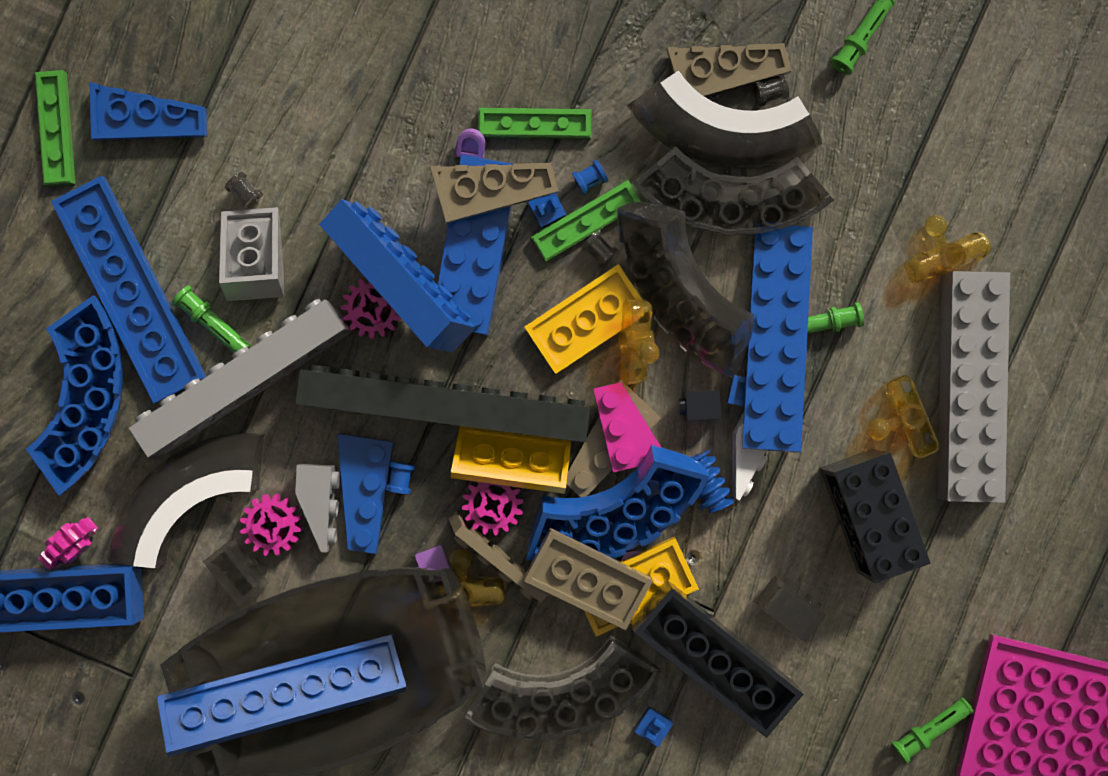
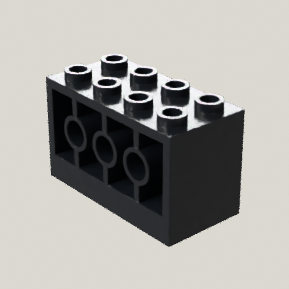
M870 449L820 467L858 574L876 584L931 564L891 452Z

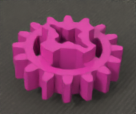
M359 279L360 287L356 288L350 285L349 288L353 292L351 296L343 295V298L348 301V305L341 306L342 310L348 311V315L343 317V320L352 321L353 323L349 329L354 331L359 328V336L364 337L367 332H369L371 339L376 338L377 332L382 337H386L385 329L389 328L395 331L394 320L402 321V318L397 315L383 297H375L371 290L375 288L370 282L366 284L363 279ZM359 296H361V302L359 306L355 308L356 300ZM370 300L375 304H379V307L375 309L376 317L373 313L367 312V309L370 308ZM391 308L390 315L388 319L385 321V312L387 309ZM368 318L374 327H367L359 320Z
M477 482L478 485L475 486L470 483L468 488L472 493L463 495V498L468 500L469 503L463 505L462 510H469L470 513L465 519L466 521L474 519L475 523L472 527L474 530L482 526L483 534L486 535L489 529H493L494 535H498L499 528L502 527L505 532H508L509 522L515 525L518 523L514 515H522L523 510L518 508L517 505L524 502L523 498L516 497L520 492V488L512 489L511 486ZM490 485L502 487L506 491L502 493L495 492L491 489ZM480 491L482 502L475 508V496ZM488 496L493 500L498 499L500 501L497 506L498 512L493 508L488 509L486 507L489 502ZM512 500L511 512L506 517L503 510L504 506ZM484 515L493 517L495 522H487L481 517Z
M277 493L274 494L271 500L270 496L265 494L262 495V502L257 498L251 501L254 508L249 506L244 508L248 517L240 519V522L246 524V528L240 530V533H248L249 537L245 540V543H255L254 552L264 548L263 553L267 556L273 549L275 555H279L282 553V547L286 551L292 548L290 541L295 543L299 541L300 538L295 533L301 532L304 528L297 525V522L303 519V515L295 514V511L299 508L298 505L289 506L291 498L287 497L280 501V494ZM277 507L282 509L286 515L284 516L278 512ZM260 511L261 517L257 523H254L255 517ZM270 520L271 522L276 521L277 527H268L267 522ZM290 526L287 536L282 540V532L285 527ZM258 533L264 536L267 539V542L261 539L258 536Z
M89 517L83 518L75 524H65L45 542L46 550L40 554L38 560L48 570L57 567L60 563L64 565L72 563L91 546L90 537L96 533L98 527Z

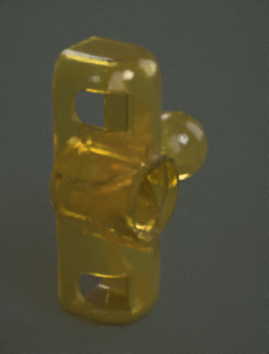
M932 215L926 219L924 228L927 234L934 238L936 248L907 259L904 267L912 283H921L985 258L991 251V243L989 238L982 232H975L947 243L944 234L948 228L946 219L941 215ZM976 236L977 239L971 241L968 237ZM946 251L952 255L953 260L951 264L945 259ZM983 252L980 257L976 258V254ZM922 255L929 257L921 261L917 259V257ZM934 271V275L925 278V274Z
M625 300L623 303L622 330L619 334V377L626 385L643 383L648 376V364L654 363L660 355L659 347L655 344L654 334L651 330L652 305L646 300ZM631 307H632V316L629 314V309H630ZM627 361H629V370L625 367Z
M899 375L885 381L883 388L888 394V401L894 413L893 418L886 421L881 418L870 421L867 427L868 435L872 439L880 441L887 438L890 431L900 428L905 442L910 447V454L913 457L921 459L936 453L939 450V443L912 378L909 375ZM908 381L912 391L905 392L901 382ZM909 409L913 410L915 415L913 422L910 424L905 421L904 417ZM930 433L934 443L926 444L922 434Z
M460 548L453 551L450 555V564L456 570L457 579L426 581L421 586L420 600L422 606L427 609H464L476 606L501 605L506 598L505 582L501 577L468 578L467 568L472 563V557L466 549ZM495 580V586L484 587V581ZM439 583L438 589L427 590L428 584ZM459 587L467 589L470 595L469 599H459L456 589Z

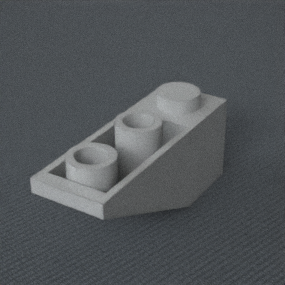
M302 463L298 464L296 469L295 494L320 551L327 553L332 549V545H336L337 528H333V517H337L339 502L334 500L335 489H338L340 484V472H336V465Z

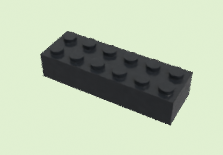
M669 580L662 584L631 621L636 635L766 738L804 695L793 680Z

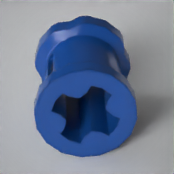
M597 159L592 161L593 165L579 173L576 171L572 173L583 195L587 194L588 190L597 184L609 182Z
M390 462V467L392 468L390 483L386 485L385 490L394 493L410 494L411 471L415 470V466L400 462Z

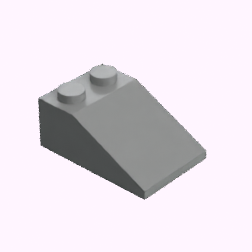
M278 207L221 212L219 284L227 301L284 297V265Z

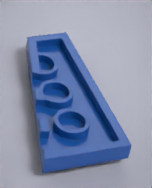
M89 82L91 139L94 141L208 137L207 109L203 106L161 99L152 95L133 93L124 89L110 88Z
M338 433L348 550L376 554L379 545L387 493L385 489L389 480L394 442Z

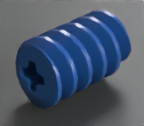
M709 449L691 458L702 464L709 473V478L697 498L704 499V502L698 508L699 510L708 509V513H713L731 505L735 500L733 497H725L730 492V489L728 487H720L725 482V478L715 477L721 469L719 466H711L716 461L715 456H706L711 451Z

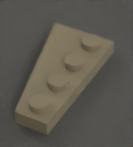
M784 43L750 44L732 47V45L705 48L703 46H691V48L667 47L666 50L673 74L679 71L684 79L705 98L790 74L792 71Z
M551 163L430 166L447 224L559 193Z
M620 379L619 382L623 384L651 430L661 417ZM598 417L588 434L586 442H584L568 470L566 484L580 497L588 496L612 470L600 417Z
M455 511L449 518V521L454 531L456 542L465 549L469 546L477 552L476 557L486 566L493 564L498 568V575L506 582L510 583L513 580L520 586L518 590L526 598L531 600L534 597L542 603L549 594L524 582L523 577L527 571L515 561L511 564L509 556L497 545L493 544L490 547L488 545L489 541L477 528L474 530L473 528L469 529L466 527L462 519L463 516Z

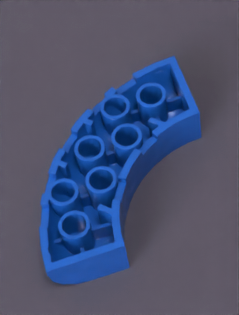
M91 296L46 328L55 344L60 363H63L64 380H62L61 394L58 402L59 409L54 420L50 421L40 437L26 450L59 496L75 485L99 458L111 437L121 405L123 366L120 347L110 319L96 296Z
M651 445L643 461L635 471L622 482L608 490L579 498H557L543 495L529 535L526 560L533 561L550 528L611 558L625 555L627 550L639 545L643 547L660 537L661 532L672 523L675 525L680 520L682 513L690 505H693L701 494L709 478V473L702 464L687 455Z

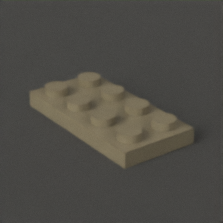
M552 528L549 529L523 577L524 582L624 630L627 629L653 582L650 576Z

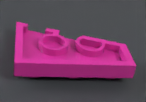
M621 382L594 388L593 391L612 471L617 472L638 467L650 446L661 447Z

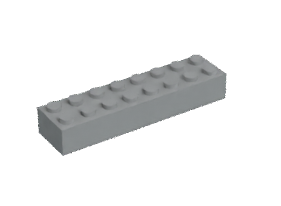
M952 271L942 274L937 498L941 500L1005 503L1010 272Z
M320 299L311 302L305 307L306 312L299 317L292 315L281 322L282 328L276 332L268 331L256 339L258 344L250 349L247 346L241 348L232 355L234 359L226 365L223 362L215 365L208 370L209 376L200 381L197 378L183 387L185 391L177 397L175 394H172L159 402L161 407L154 412L148 410L135 418L137 423L129 427L147 457L168 454L354 332L349 329L350 325L348 322L343 320L344 316L336 304L327 300L321 302Z

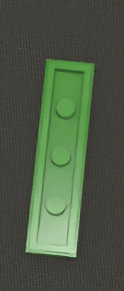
M64 70L35 72L43 185L75 184L67 72Z
M479 108L478 131L483 134L484 138L591 139V109Z
M629 180L535 234L531 239L544 261L547 262L642 206V202Z

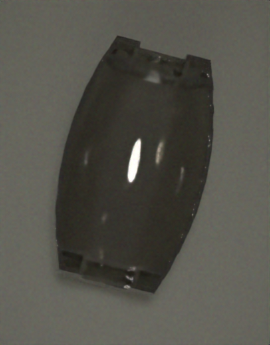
M403 567L374 569L330 577L292 588L259 601L224 619L189 641L160 664L169 694L392 635L406 683L405 692L188 751L194 775H311L348 765L385 751L411 738L412 735L426 727H430L448 713L456 710L467 699L484 687L486 683V664L481 639L470 604L455 573L450 568Z

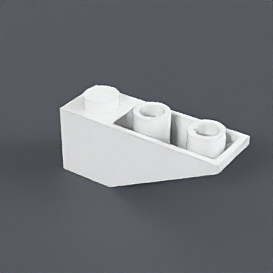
M744 411L732 432V496L738 500L741 499L742 495L746 497L749 494L754 483L751 481V478L755 471L759 472L763 468L767 459L764 456L766 452L764 450L742 449Z

